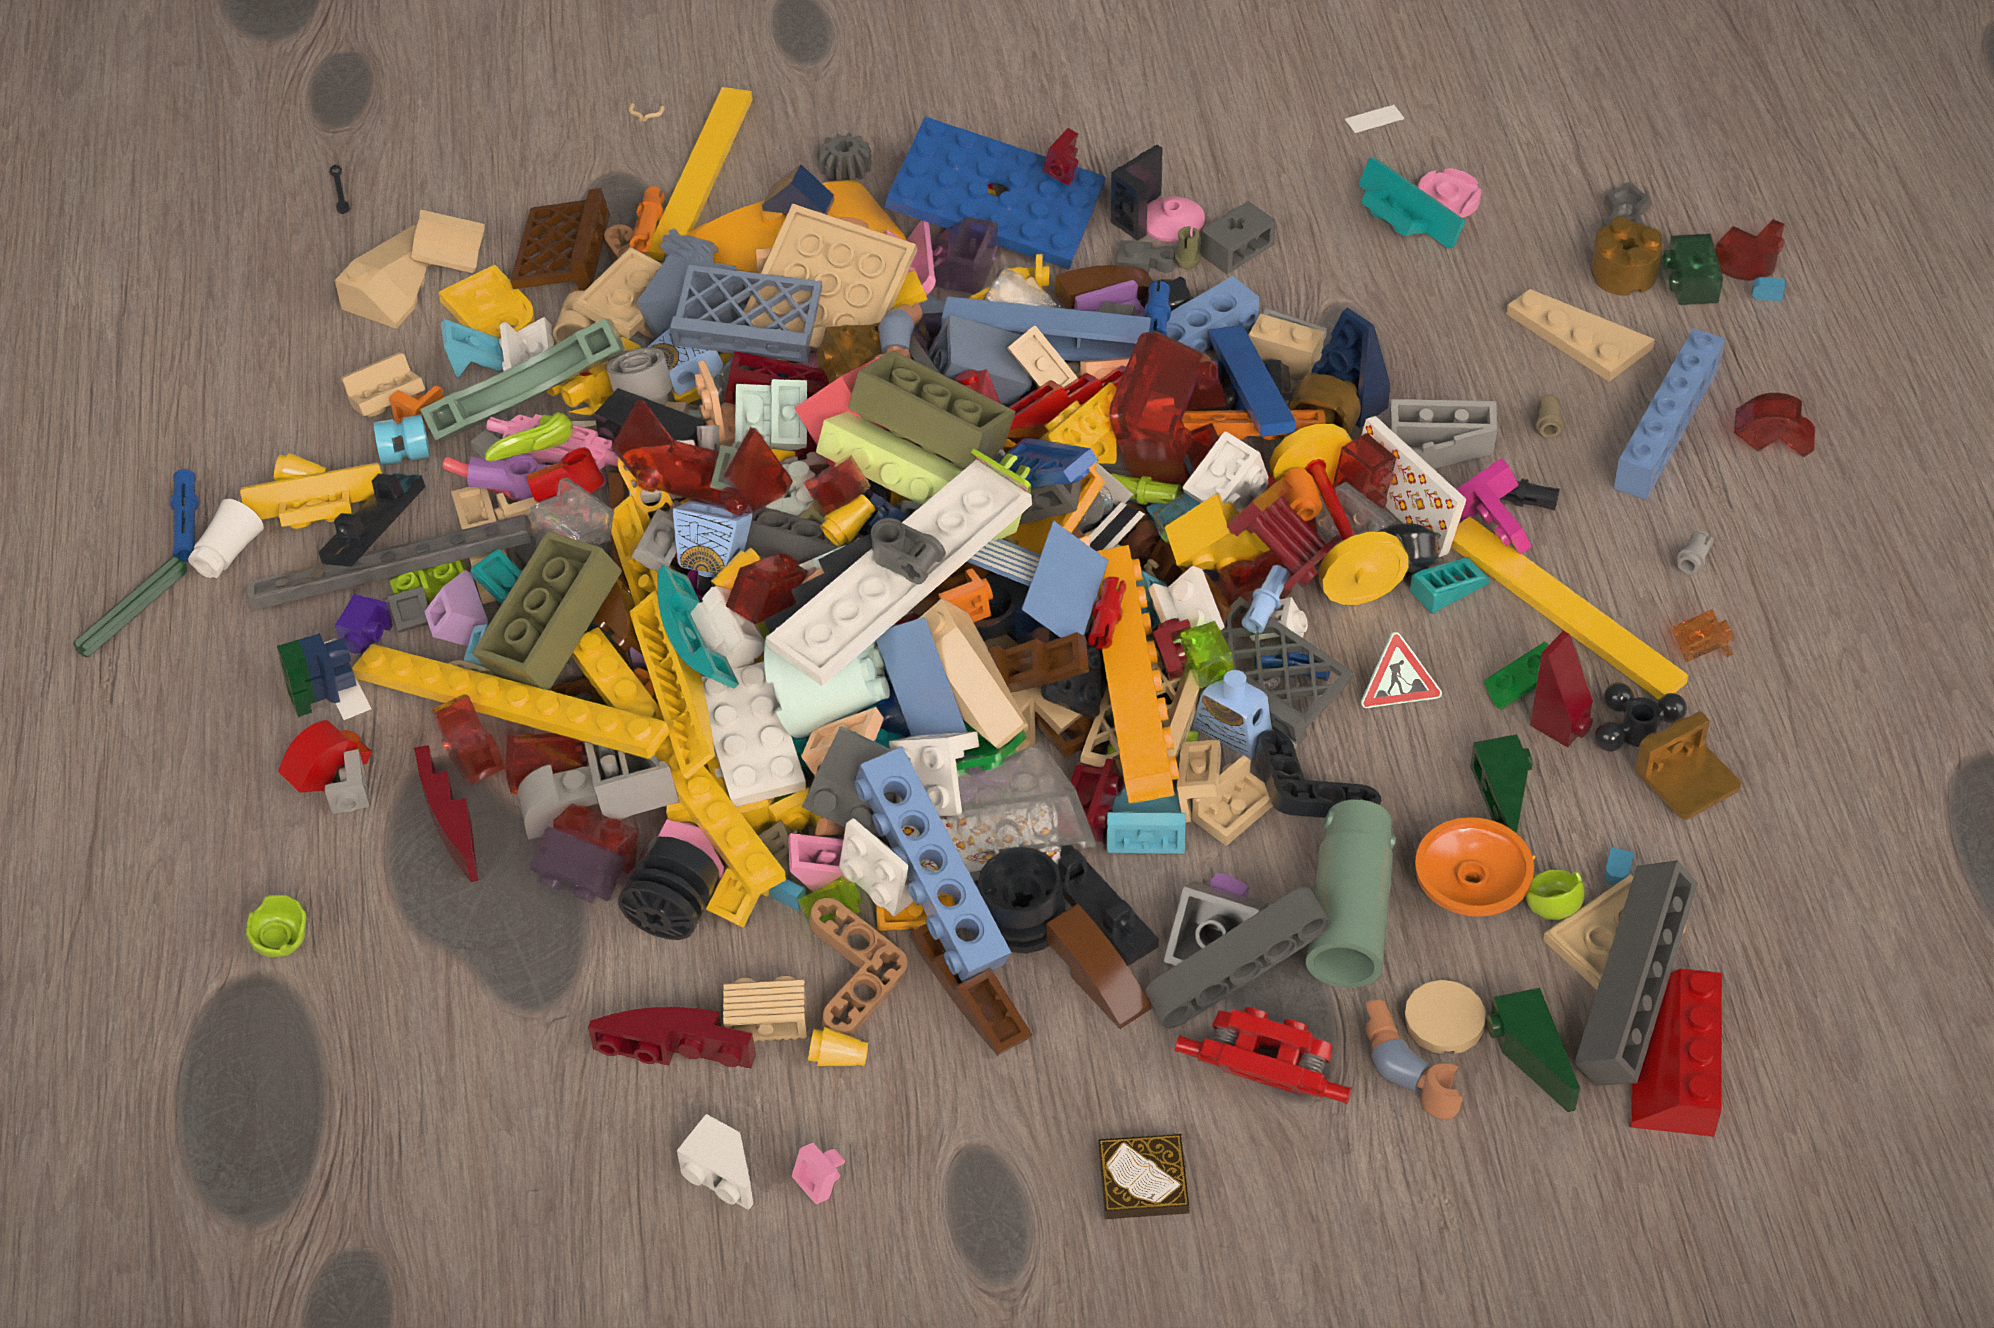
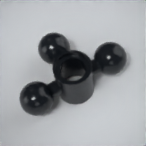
M1622 682L1613 683L1604 692V702L1610 710L1624 712V722L1620 725L1615 722L1602 723L1596 729L1595 742L1599 748L1607 752L1620 749L1625 741L1632 746L1639 747L1646 736L1657 732L1660 720L1674 723L1679 718L1684 717L1687 712L1686 701L1676 693L1663 695L1657 703L1645 697L1634 698V693L1627 684Z

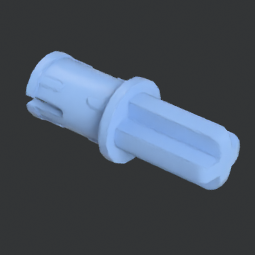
M1274 565L1262 588L1256 589L1253 592L1252 604L1242 619V625L1248 631L1262 633L1273 611L1279 608L1281 604L1279 596L1284 588L1283 585L1290 577V572L1287 569L1282 568L1280 565Z

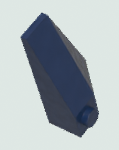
M1346 308L1341 313L1331 332L1332 338L1321 351L1322 356L1314 364L1311 373L1333 376L1342 381L1352 382L1356 386L1361 411L1355 425L1362 428L1366 419L1374 416L1377 417L1388 408L1390 380L1374 325L1351 309Z

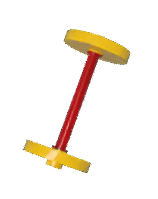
M1315 424L1300 428L1285 437L1274 449L1269 460L1270 475L1278 481L1287 471L1301 468L1314 478L1318 493L1321 494L1343 541L1337 544L1324 557L1318 569L1320 585L1328 598L1342 605H1360L1374 601L1392 591L1402 581L1408 569V554L1399 539L1389 533L1365 532L1358 535L1355 534L1333 487L1340 484L1352 471L1357 460L1356 447L1345 429L1334 424Z

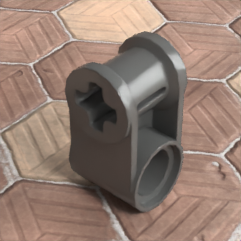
M884 518L878 520L871 528L873 558L879 566L905 577L912 583L922 584L927 579V572L933 564L940 562L945 557V548L935 537L911 528L897 519Z

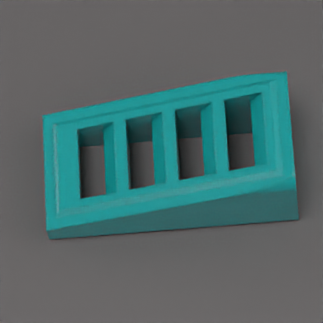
M1466 557L1413 574L1411 576L1410 592L1433 614L1488 585L1490 579ZM1466 570L1473 578H1468L1463 571ZM1454 576H1457L1461 581L1458 582Z

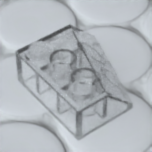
M1042 742L1003 759L1004 764L997 768L982 771L979 766L961 776H957L962 812L955 816H943L973 863L987 862L1001 851L1016 847L1045 848L1046 853L1061 851L1060 846L1081 843L1082 848L1096 846L1076 789Z

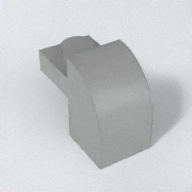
M547 765L525 777L518 789V799L528 840L565 831L562 812L599 804L590 766L553 774L551 765Z

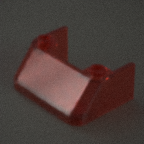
M1158 331L1140 334L1110 404L1109 417L1111 427L1133 478L1149 476L1154 481L1180 484L1183 487L1191 477L1184 458L1187 449H1190L1192 444L1190 430L1185 428L1182 421L1185 410L1226 406L1228 401L1218 378V368L1215 361H1212L1207 354Z
M640 399L636 401L611 446L620 460L636 478L635 483L643 490L648 492L658 490L723 507L738 516H742L743 513L751 514L786 496L793 484L792 478L758 430L750 427L723 476L731 487H724L723 490L710 487L719 452L673 440L644 400Z

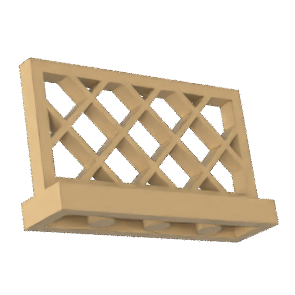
M1156 649L1158 663L1151 664L1152 670H1160L1163 691L1156 692V695L1166 692L1172 700V704L1166 706L1169 720L1161 721L1162 728L1170 726L1174 749L1167 750L1168 757L1176 756L1178 765L1182 742L1187 740L1201 694L1209 678L1211 655L1196 652L1194 659L1186 657L1188 663L1182 665L1184 676L1169 682L1161 671L1164 669V666ZM1107 685L1100 703V713L1094 719L1081 753L1080 762L1103 768L1107 758L1115 759L1120 773L1123 774L1115 727L1111 729L1105 721L1106 716L1113 714ZM1107 740L1110 741L1116 751L1107 756L1092 752L1095 745Z

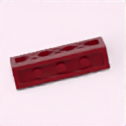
M734 351L724 402L735 404L736 384L771 385L772 379L806 380L808 399L828 386L829 379L824 370L820 368ZM739 364L754 367L756 370L749 371L745 369L738 368ZM776 373L787 374V375L790 376V377H789V378L778 377V376L776 375ZM810 380L821 381L823 385L812 384Z

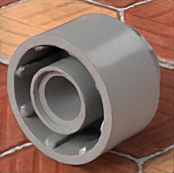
M657 348L630 350L616 356L607 364L606 369L613 393L619 388L662 405L667 402V394L671 391L673 385L662 350Z

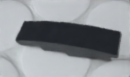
M871 533L818 559L824 573L791 589L797 604L764 619L770 634L872 548Z

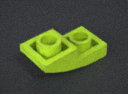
M464 559L433 566L427 570L421 569L401 574L389 582L394 595L422 586L425 588L428 602L431 603L447 583L464 570H468Z

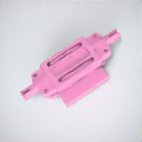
M535 414L533 418L517 415L510 421L491 416L487 422V430L503 434L504 438L517 432L540 426L541 415ZM573 425V433L568 442L556 447L524 454L535 458L537 464L554 465L561 462L564 455L574 449L581 447L589 448L604 478L602 487L607 483L605 467L608 465L618 467V458L621 453L614 452L611 440L598 437V431ZM575 494V497L570 499L578 501L581 495Z

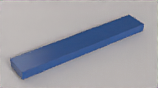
M1243 325L1210 329V341L1260 436L1295 432V419Z

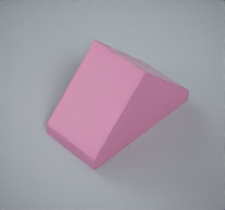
M790 833L788 836L790 872L815 894L851 884L852 882L839 869L844 839Z

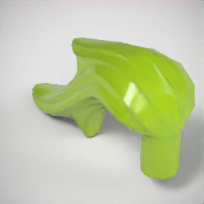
M556 412L553 416L542 415L540 426L517 432L494 443L485 453V460L489 462L562 445L569 441L573 433V423L564 413Z

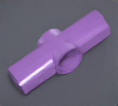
M527 454L512 456L507 461L497 460L491 462L486 461L485 458L471 457L468 464L467 482L469 487L509 491L511 497L521 501L533 497L527 482V475L551 465L537 464L535 458ZM572 492L561 497L574 498L576 492Z

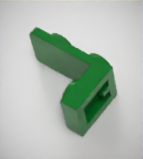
M1546 641L1484 680V684L1498 709H1504L1536 688L1541 654L1549 646Z

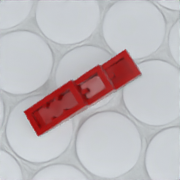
M1123 365L1100 380L1087 372L1065 387L1050 380L1008 407L1015 411L1010 430L1047 424L1077 400L1080 405L1084 404L1110 382L1123 393L1140 382L1134 371Z

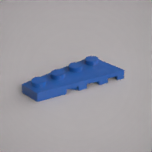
M1024 438L1004 455L1012 454L1017 456V460L1009 468L1010 471L1016 473L1020 465L1030 468V472L1025 480L1031 484V487L1075 483L1083 479L1089 473V467L1098 461L1091 448ZM1002 456V457H1001L998 461H996V462H997V463H1000L1001 460L1004 458V456Z

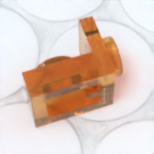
M1713 609L1672 626L1675 638L1686 662L1718 648H1722L1726 657L1734 655L1729 644L1730 641L1735 640L1732 630L1726 619L1721 622L1718 620Z

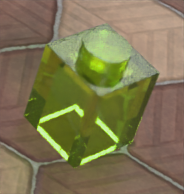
M1216 621L1195 626L1190 630L1180 633L1182 647L1188 662L1187 665L1199 688L1224 680V675L1228 671L1234 670L1232 652Z

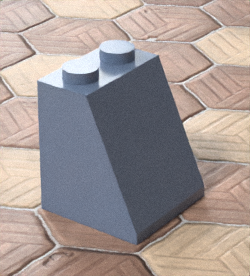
M669 255L636 302L654 339L661 335L662 331L670 328L672 317L676 316L688 264L737 270L736 267ZM695 276L692 286L700 293L713 285L709 278ZM735 281L724 287L731 297L746 289L742 282ZM719 291L704 299L711 309L727 301ZM750 297L738 303L743 312ZM698 303L686 310L685 316L698 319L706 314V312ZM733 308L717 316L722 323H732L740 318Z
M949 314L927 353L940 374L954 380L965 371L975 370L978 372L987 369L999 400L1006 407H1010L1018 402L1022 396H1026L1031 388L1032 379L1007 350V347L1021 336L1020 334Z

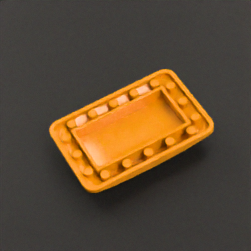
M840 180L822 183L834 194V202L827 215L838 219L840 217L860 219L866 222L871 230L883 234L888 230L906 241L905 235L860 182ZM760 201L690 230L686 235L714 243L718 247V252L713 254L715 263L733 265L737 271L757 273L756 249L773 248L787 214L763 211L762 205L764 201Z

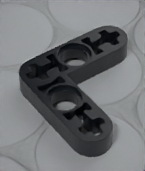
M1266 731L1260 736L1255 751L1270 801L1279 812L1294 816L1325 818L1331 807L1343 801L1366 800L1378 805L1381 804L1382 799L1379 792L1367 785L1305 780L1294 745L1289 737L1276 731ZM1321 798H1326L1328 800H1331L1332 802L1323 800Z

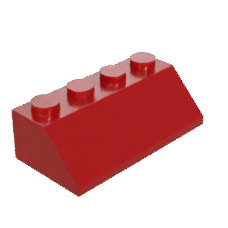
M1680 968L1670 974L1638 1082L1631 1083L1630 1127L1714 1137L1722 1110V973Z

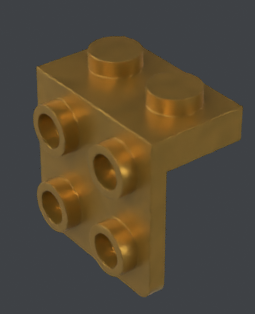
M880 323L826 327L822 345L817 350V362L827 375L829 384L873 360L876 355L882 354L878 332Z
M1701 710L1687 718H1679L1669 728L1659 733H1651L1646 736L1639 745L1635 772L1681 819L1685 820L1734 795L1741 788L1740 779L1705 745L1710 719Z

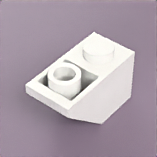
M706 1114L677 1150L681 1173L690 1183L697 1186L703 1184L715 1191L724 1202L731 1205L737 1203L749 1210L753 1205V1197L740 1132Z

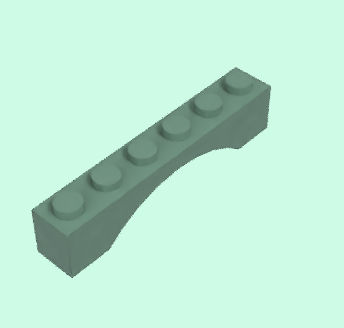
M604 318L572 334L535 357L487 380L450 394L420 410L435 441H446L487 421L491 416L495 417L627 352L612 320Z

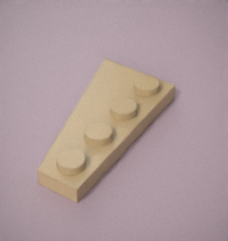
M1531 289L1507 306L1506 315L1609 382L1654 347L1655 339Z

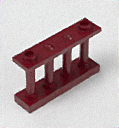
M1282 477L1254 499L1227 525V528L1236 537L1245 530L1250 534L1254 532L1294 574L1283 585L1289 591L1296 583L1304 587L1318 573L1314 566L1318 562L1321 564L1324 557L1342 539L1337 534L1326 544L1287 503L1289 499L1285 494L1293 487Z

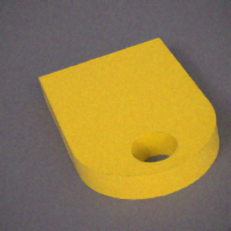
M495 264L438 292L440 302L463 326L497 338H501L500 324L505 321L509 325L516 326L513 328L516 332L535 322L533 306L529 299L519 289L512 288L510 280Z

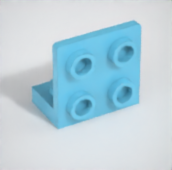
M1123 788L1122 794L1115 798L1112 807L1113 812L1107 813V853L1185 854V813H1181L1177 788H1173L1175 796L1130 804L1126 788Z

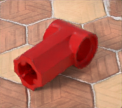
M581 447L568 452L561 459V462L528 474L527 482L534 500L540 505L572 492H576L579 495L591 493L601 487L604 483V478L589 448Z

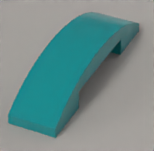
M663 565L658 571V604L661 619L671 644L679 656L692 669L734 689L739 683L727 658L706 647L690 612L700 601L689 578Z

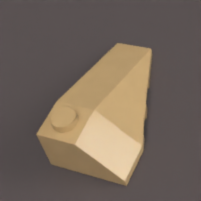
M415 225L354 259L335 279L342 310L397 329L415 309L418 301V291L420 287L424 286L426 281V270L428 266L432 265L411 259Z
M942 598L919 618L925 617L962 719L991 744L1000 749L1027 727L1028 724L968 612Z

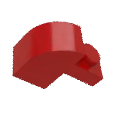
M323 720L310 725L296 736L289 745L277 772L299 793L325 791V786L332 783L338 767L345 765L344 752L359 749L363 764H367L372 751L361 742V738L356 733L349 730L339 731L328 720Z

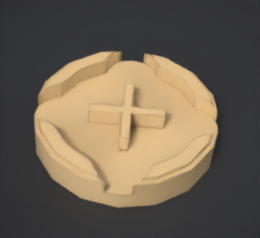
M1438 980L1425 983L1415 989L1407 1000L1405 1010L1407 1032L1420 1047L1432 1053L1444 1054V1051H1454V1054L1465 1052L1476 1045L1484 1033L1486 1011L1482 1000L1472 989L1458 982Z

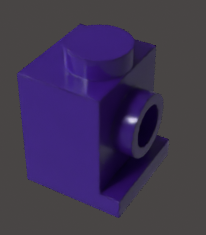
M357 594L352 596L335 624L338 639L344 638L349 652L353 654H363L371 644L380 641L384 630L390 631L393 626L387 602Z

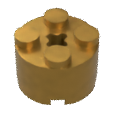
M1625 217L1614 218L1611 224L1603 227L1598 232L1595 239L1591 274H1594L1596 277V284L1609 293L1622 296L1630 295V292L1641 289L1640 293L1651 289L1657 280L1662 253L1661 232L1655 228L1631 222Z
M1309 373L1296 387L1287 405L1289 410H1324L1326 424H1334L1345 429L1349 436L1361 411L1357 388L1352 382L1316 373Z

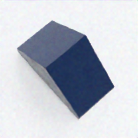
M800 164L771 187L762 205L763 211L788 214L792 204L827 215L834 202V194Z

